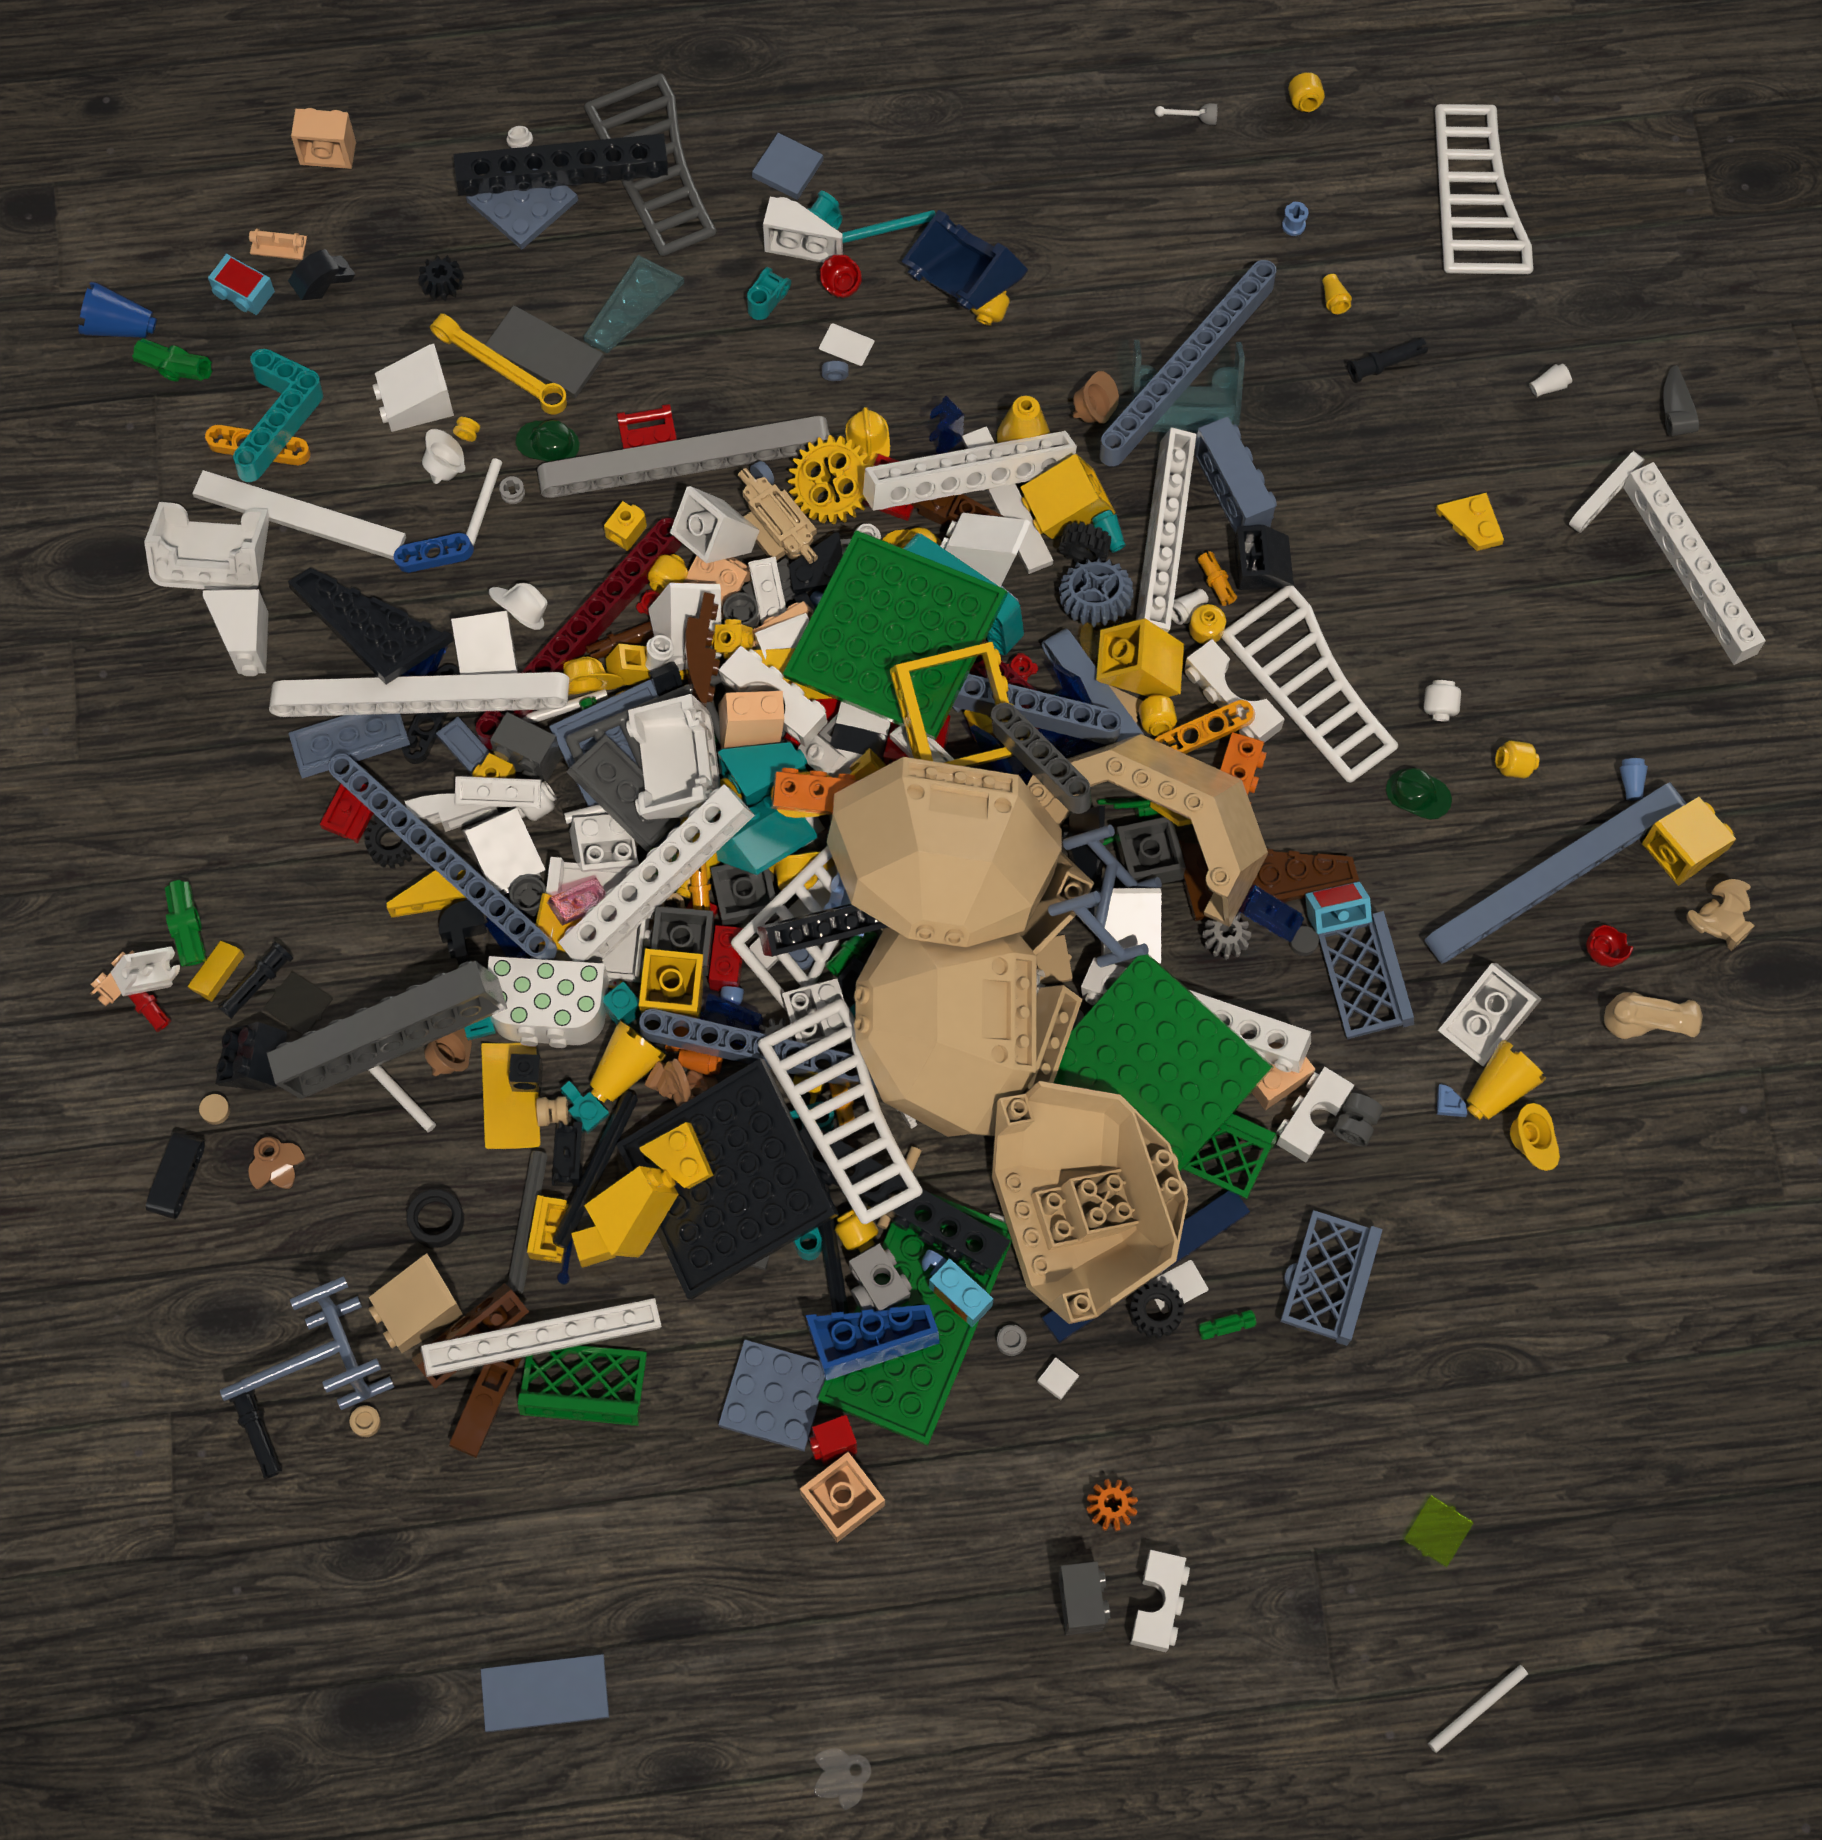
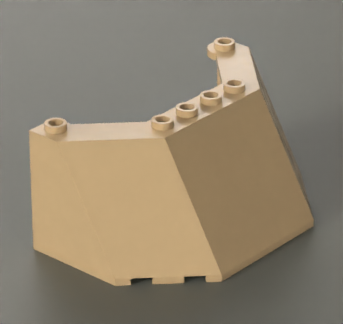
M1142 734L1067 758L1089 781L1090 787L1109 781L1191 819L1209 870L1206 875V883L1208 888L1214 892L1204 911V915L1230 927L1268 855L1243 781ZM1032 775L1027 787L1061 828L1070 811Z

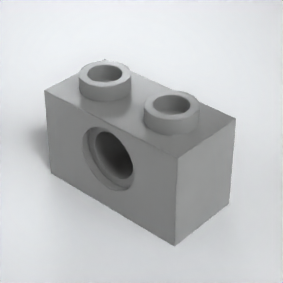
M880 1243L849 1261V1269L859 1285L863 1286L875 1306V1311L890 1310V1308L901 1306L910 1300L909 1290L912 1289L907 1277L904 1274L899 1276L894 1268L897 1262L889 1249L883 1250ZM885 1273L890 1277V1281L886 1285H879L874 1281V1277L877 1274Z

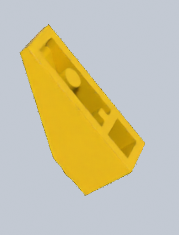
M618 644L606 657L607 673L622 677L624 685L637 686L651 680L650 670L645 665L647 646ZM686 669L680 670L681 679L687 680Z
M435 870L387 902V909L391 918L448 909L453 904L468 899ZM466 870L458 873L457 881L464 878Z

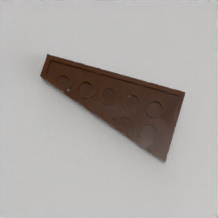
M1179 840L1186 866L1183 881L1194 921L1208 919L1209 917L1204 915V911L1214 892L1208 888L1206 883V875L1209 870L1200 844L1184 843V841ZM1267 849L1268 855L1238 912L1306 898L1305 894L1360 882L1353 857L1319 853L1318 855L1299 854L1298 851H1289L1287 853Z

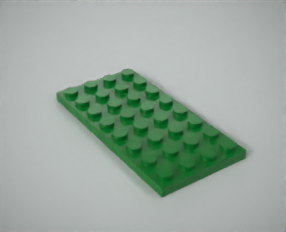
M937 1195L934 1196L1011 1240L1003 1257L991 1276L986 1273L984 1276L973 1272L968 1267L970 1264L959 1258L956 1261L949 1258L943 1253L944 1249L935 1243L933 1246H930L917 1237L918 1233L909 1228L907 1231L902 1230L892 1223L882 1248L883 1250L889 1249L897 1262L894 1268L899 1276L904 1274L912 1287L909 1290L910 1300L899 1307L929 1305L939 1332L940 1343L827 1381L825 1380L817 1399L823 1404L925 1446H929L979 1321L971 1327L929 1288V1279L933 1276L930 1273L933 1268L928 1267L926 1271L923 1270V1256L927 1250H931L944 1257L947 1261L951 1259L990 1295L1012 1243L1006 1223ZM919 1210L914 1214L915 1218L920 1222H927L931 1219L930 1214L925 1210ZM944 1225L940 1228L942 1235L945 1237H952L956 1234L955 1228L951 1225ZM976 1240L966 1242V1247L971 1252H978L982 1249L981 1244ZM880 1273L874 1277V1281L879 1285H886L889 1283L890 1277L885 1273ZM857 1305L854 1313L862 1312Z

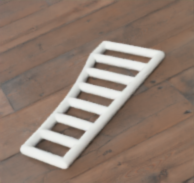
M1469 104L1437 105L1435 107L1444 271L1450 274L1532 273V245L1511 199L1504 174L1496 106ZM1446 115H1487V127H1446ZM1447 137L1488 138L1490 149H1448ZM1448 160H1491L1493 172H1449ZM1450 182L1496 183L1499 195L1450 194ZM1451 205H1503L1508 217H1451ZM1452 228H1513L1518 240H1453ZM1454 251H1521L1522 263H1454Z
M1294 586L1283 587L1224 630V634L1221 637L1223 641L1347 782L1355 781L1397 750L1398 743L1375 718L1345 678L1328 647L1311 605ZM1289 597L1299 609L1244 648L1235 635ZM1305 618L1311 633L1262 668L1252 656ZM1315 643L1322 658L1279 688L1270 678V675ZM1328 668L1335 681L1297 708L1287 696L1322 670ZM1341 690L1350 703L1317 728H1314L1305 716ZM1357 712L1366 725L1333 749L1323 736ZM1374 733L1384 745L1350 769L1340 757Z
M828 845L731 941L732 947L784 1010H786L782 997L784 990L746 946L745 942L756 932L759 935L757 927L765 925L775 913H777L781 920L794 918L784 904L795 893L811 913L823 910L805 888L804 884L815 874L831 894L833 878L823 867L832 858ZM839 940L825 943L822 949L817 945L805 948L815 960L808 976L789 953L777 955L776 957L799 983V988L815 985Z
M838 999L760 1039L758 1046L862 1224H868L917 1198L922 1194V1188L900 1151L881 1111L869 1070L855 1041V1018L846 1002ZM839 1013L846 1025L845 1028L780 1061L772 1046ZM851 1038L853 1056L794 1085L787 1070ZM857 1067L860 1084L810 1110L808 1109L801 1095ZM864 1095L869 1109L868 1112L823 1135L815 1120ZM874 1122L881 1138L838 1160L830 1145ZM886 1148L893 1164L852 1185L844 1170ZM900 1174L908 1189L867 1210L859 1195Z

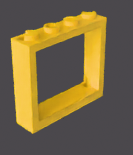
M993 642L898 664L890 669L914 759L933 761L909 672L982 655L995 705L1009 703L1006 693L1008 692V682L1006 677L1001 675L999 668L1001 657L998 649H994ZM1007 747L944 763L972 767L1014 755Z

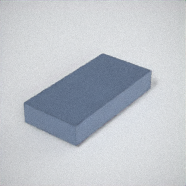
M456 717L436 733L440 741L471 775L478 764L482 765L488 753H491L459 717Z

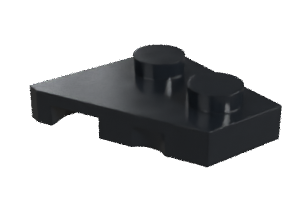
M839 532L834 533L812 548L815 554L818 555V559L815 562L813 561V563L809 564L802 555L789 564L794 594L827 588L843 556Z

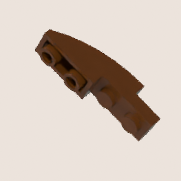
M964 494L911 503L912 506L919 509L918 514L948 528L952 521L958 523L962 513L1005 517Z
M706 592L703 594L699 619L688 617L684 638V658L688 683L692 695L705 707L707 702L712 703L715 686H711L710 682L712 675L717 676L720 659H715L716 650L705 648L711 647L714 631L709 630L710 620L716 621L719 604H714L715 594Z
M523 1357L483 1366L449 1444L450 1447L477 1458Z

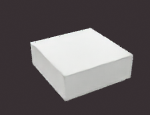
M1055 1358L1038 1379L1037 1383L1061 1401L1079 1378V1375Z

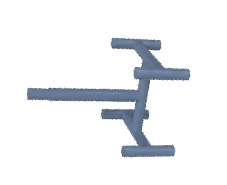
M1112 825L1063 840V846L1066 850L1087 844L1106 864L1101 892L1094 891L1049 905L1048 907L1051 916L1073 910L1112 952L1097 957V964L1101 968L1149 953L1148 946L1145 943L1124 949L1105 929L1116 876L1125 885L1122 888H1161L1162 886L1159 877L1138 883L1099 841L1114 836L1115 831ZM1098 906L1096 917L1091 914L1088 908Z
M344 1276L290 1299L294 1310L318 1301L323 1311L306 1318V1324L310 1330L327 1322L335 1341L328 1342L221 1389L220 1394L224 1401L254 1390L338 1352L347 1371L322 1383L327 1393L349 1383L356 1390L337 1399L341 1410L394 1388L390 1376L369 1386L363 1380V1377L381 1370V1366L377 1358L360 1366L357 1365L339 1320L340 1316L362 1307L358 1296L338 1305H335L329 1297L331 1294L348 1288Z

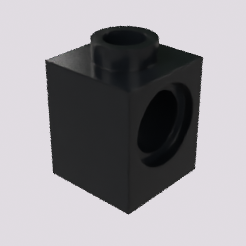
M511 1054L509 1084L512 1092L541 1093L543 1063L540 1055Z

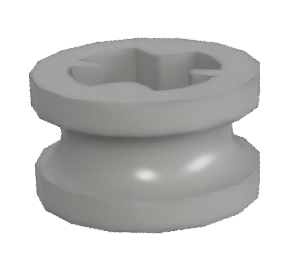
M510 476L501 481L499 490L502 499L506 503L517 504L523 500L525 489L519 478ZM514 486L516 493L510 494L508 487Z

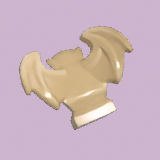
M1736 879L1726 880L1717 884L1711 893L1712 895L1721 896L1723 903L1720 904L1717 900L1713 899L1701 908L1700 913L1690 910L1686 915L1688 923L1700 933L1706 932L1726 940L1727 948L1732 951L1754 928V925L1751 922L1745 921L1743 912L1750 910V901L1746 890L1751 888L1750 885Z

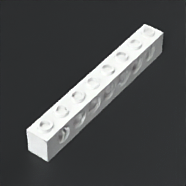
M1172 427L1160 441L1136 620L1146 618L1167 633L1171 626L1196 442L1195 433Z
M1066 431L867 467L865 468L863 495L874 511L1031 481L1076 454L1077 446Z
M1652 462L1630 472L1623 488L1733 665L1757 655L1766 640L1655 463Z
M725 784L715 789L701 807L694 809L680 827L673 829L659 847L653 848L647 854L646 859L638 867L632 868L618 886L611 888L597 906L590 908L576 926L570 927L558 943L574 962L600 963L655 911L656 906H660L755 815L738 795ZM721 813L719 820L713 823L714 817ZM700 832L698 840L693 842V837ZM679 852L677 860L672 862L673 856ZM658 872L656 880L651 882L652 876ZM638 892L636 899L631 901V896ZM617 911L615 919L610 921L611 915ZM596 931L594 939L590 941V935Z
M1094 957L1081 985L1083 999L1094 1006L1127 968L1115 964L1101 968L1097 964V958ZM1189 990L1241 1038L1246 1033L1256 1035L1253 1039L1244 1040L1270 1064L1275 1065L1277 1069L1283 1072H1300L1311 1045V1031ZM1279 1042L1283 1044V1047L1273 1049L1269 1045Z

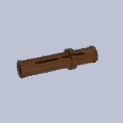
M651 621L617 635L609 634L607 639L586 645L587 654L598 650V652L588 657L598 660L608 656L618 644L636 645L653 638Z

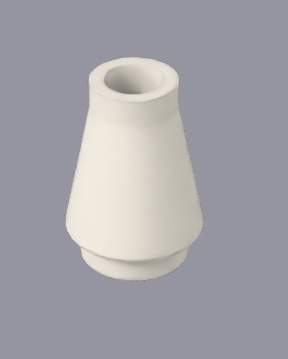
M1563 363L1560 365L1555 364L1535 381L1531 382L1530 388L1535 397H1539L1543 394L1566 389L1567 385L1572 383V378L1569 370Z
M1197 589L1190 594L1175 599L1172 620L1178 625L1189 623L1195 609L1209 601L1206 592L1202 589Z
M657 635L648 641L647 660L645 662L648 670L653 671L662 667L672 657L674 646L668 637Z

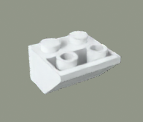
M609 814L573 818L569 832L573 855L582 872L638 867L639 863L634 839Z
M838 979L782 993L790 1023L838 999L844 1000ZM836 1013L794 1036L796 1042L812 1045L845 1028L846 1025L839 1013ZM851 1038L845 1040L844 1042H842V1043H840V1044H838V1045H836V1046L843 1045V1044H846V1043H850V1042H851Z

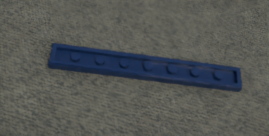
M1228 1191L1184 1221L1176 1262L1166 1270L1250 1213V1210L1239 1195ZM1051 1311L1042 1318V1321L1059 1344L1095 1320L1090 1319L1068 1324L1054 1311Z

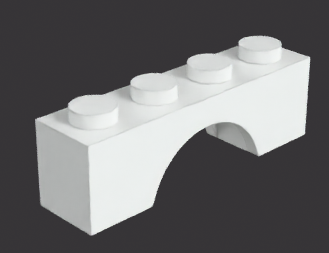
M1211 639L1187 657L1185 673L1192 683L1197 682L1203 689L1204 696L1209 702H1215L1221 708L1244 699L1237 697L1227 686L1225 673L1228 670L1230 658ZM1267 699L1248 701L1255 709V719L1249 726L1240 729L1239 733L1240 735L1264 741L1265 743L1282 729L1285 719ZM1239 707L1237 715L1231 717L1229 712L1224 715L1229 720V723H1232L1231 719L1236 717L1245 720L1249 709L1244 710L1243 707Z
M740 646L719 669L721 680L736 692L783 691V704L785 705L784 731L806 747L827 724L826 709L818 701L813 700L811 702L804 696V691L798 685L787 683L778 669L773 666L768 668L763 664L762 658L754 650L750 649L747 651Z

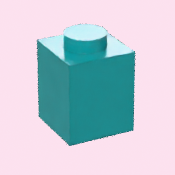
M624 982L604 996L603 1003L606 1013L616 1025L620 1020L624 1024L629 1025L641 1015L639 999Z

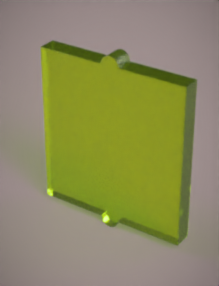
M1431 1495L1405 1536L1404 1541L1420 1550L1422 1556H1429L1447 1568L1474 1522L1455 1511L1456 1508L1454 1506L1449 1507Z

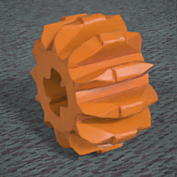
M1106 1479L1104 1481L1105 1490L1096 1484L1093 1489L1097 1495L1089 1494L1087 1497L1090 1503L1095 1504L1087 1507V1513H1097L1092 1519V1523L1097 1524L1102 1519L1104 1521L1102 1530L1107 1531L1109 1523H1113L1114 1530L1119 1531V1520L1124 1525L1129 1526L1131 1521L1127 1515L1136 1516L1137 1510L1130 1507L1137 1503V1497L1127 1498L1132 1488L1128 1486L1124 1491L1120 1490L1121 1480H1117L1115 1488H1112L1110 1480ZM1109 1499H1112L1113 1503H1119L1116 1512H1112L1110 1507H1105Z

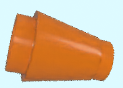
M681 1049L678 1061L684 1068L711 1077L713 1074L718 1075L720 1073L723 1058Z

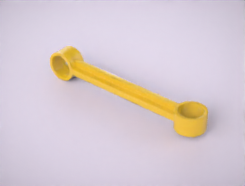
M440 314L430 325L431 331L438 339L447 344H455L538 398L544 412L556 415L566 408V392L561 385L556 383L544 384L461 330L459 325L449 316ZM550 393H557L563 398L561 402L555 405L544 402L545 396Z

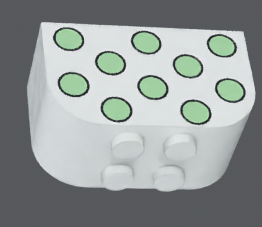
M489 956L488 971L499 979L508 1008L490 1016L495 1030L502 1037L520 1042L525 1046H537L538 1043H548L554 1048H565L567 1045L586 1044L600 1034L606 1018L603 1000L604 996L608 994L609 979L604 963Z

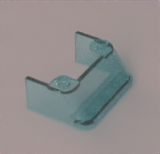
M1134 339L1132 401L1157 374L1156 369L1152 366L1141 365L1142 354L1140 340ZM1236 342L1234 367L1218 369L1213 374L1211 387L1188 386L1149 432H1168L1172 427L1191 433H1198V428L1225 417H1229L1232 425L1236 424L1238 427L1240 424L1245 363L1242 342Z

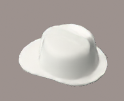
M430 429L425 437L426 451L422 459V465L430 473L433 483L438 484L441 480L449 481L457 473L465 471L464 455L461 446L451 435L438 429Z
M519 583L510 590L499 587L489 589L491 598L509 611L520 623L534 630H540L544 627L542 616L546 610L547 600L534 586L527 583Z

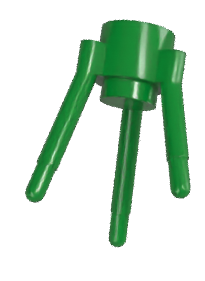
M1143 797L1097 800L1098 804L1113 805L1115 809L1135 808L1137 818L1143 819L1141 822L1161 817L1160 813L1150 807L1152 801ZM1116 834L1104 839L1103 845L1114 842Z

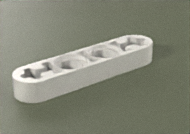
M1633 451L1577 511L1569 525L1581 533L1623 488L1630 472L1639 469L1645 459Z

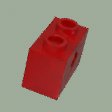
M715 926L709 973L710 990L721 991V987L724 986L739 988L743 959L732 947L731 941L743 928Z
M847 1415L812 1427L813 1436L809 1437L810 1447L815 1460L821 1458L823 1466L834 1463L847 1452L851 1456L857 1454V1442Z

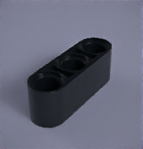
M178 1132L172 1135L148 1195L146 1211L172 1219L178 1218L203 1156L205 1140Z

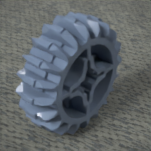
M1099 557L1096 562H1091L1087 558L1084 565L1077 562L1075 569L1069 568L1067 575H1063L1062 584L1059 587L1060 603L1064 607L1066 615L1071 614L1073 621L1081 619L1082 625L1091 622L1093 627H1095L1097 622H1102L1106 626L1107 620L1116 623L1118 616L1124 617L1126 609H1130L1134 596L1133 582L1129 578L1127 570H1121L1119 563L1112 566L1110 559L1102 563Z

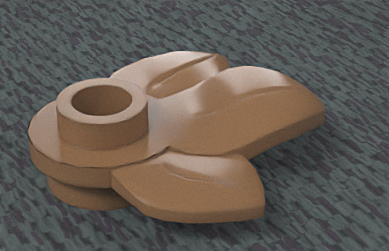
M274 1137L260 1139L254 1147L255 1159L249 1166L250 1181L256 1189L262 1188L269 1181L280 1188L290 1189L295 1180L293 1166L305 1160L303 1152L297 1145L281 1143ZM267 1148H274V1153L271 1156L264 1155Z

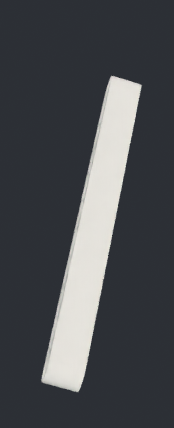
M559 672L397 677L387 685L380 678L281 680L272 684L269 711L280 717L562 709L568 704L569 677Z

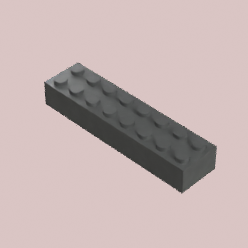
M470 961L462 963L454 971L438 974L431 981L422 985H413L402 994L386 997L375 1006L361 1008L350 1017L334 1020L323 1029L309 1031L298 1040L282 1043L275 1050L268 1052L267 1056L275 1084L294 1096L303 1099L508 1008L499 979L478 962Z

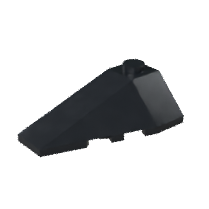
M1097 806L1080 814H1070L1068 824H1063L1062 841L1066 838L1104 827L1105 806ZM1087 844L1067 850L1069 859L1094 882L1090 893L1094 891L1101 892L1100 881L1102 878L1103 861ZM1098 906L1088 908L1094 917H1096Z

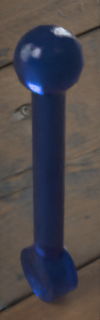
M573 1238L565 1250L562 1273L558 1275V1281L562 1285H566L570 1281L568 1268Z

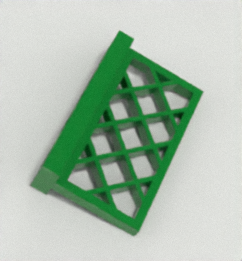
M1232 1114L1220 1127L1219 1131L1212 1136L1217 1153L1201 1158L1198 1152L1196 1154L1198 1160L1188 1163L1183 1170L1248 1199L1271 1148L1273 1149L1278 1139L1277 1135L1268 1129ZM1225 1133L1233 1135L1237 1146L1220 1152L1215 1137ZM1238 1138L1246 1141V1143L1239 1144ZM1255 1145L1263 1149L1259 1160L1246 1163L1242 1152L1243 1148ZM1239 1150L1244 1165L1227 1171L1222 1156ZM1219 1157L1224 1172L1214 1176L1207 1174L1203 1163ZM1200 1164L1202 1171L1194 1168L1193 1166ZM1255 1166L1252 1174H1250L1249 1168ZM1246 1169L1249 1181L1245 1189L1242 1190L1233 1186L1229 1175ZM1226 1176L1228 1183L1220 1180V1178Z
M574 1346L548 1352L552 1359L540 1368L533 1361L534 1355L526 1356L522 1388L518 1398L520 1415L639 1426L647 1352ZM568 1354H577L582 1362L569 1371L561 1362V1359ZM598 1356L606 1357L611 1362V1365L600 1373L590 1363ZM627 1359L640 1360L639 1369L629 1376L620 1367ZM557 1363L565 1374L552 1383L544 1372ZM587 1366L595 1377L581 1386L573 1375ZM533 1367L535 1369V1372L531 1374V1370ZM616 1368L624 1380L611 1389L603 1377ZM538 1376L548 1385L540 1393L528 1392L529 1383ZM635 1378H637V1384L633 1382ZM568 1379L578 1388L570 1396L562 1395L557 1390V1387ZM599 1381L608 1392L600 1398H591L586 1390ZM629 1384L635 1391L634 1402L622 1401L616 1393Z

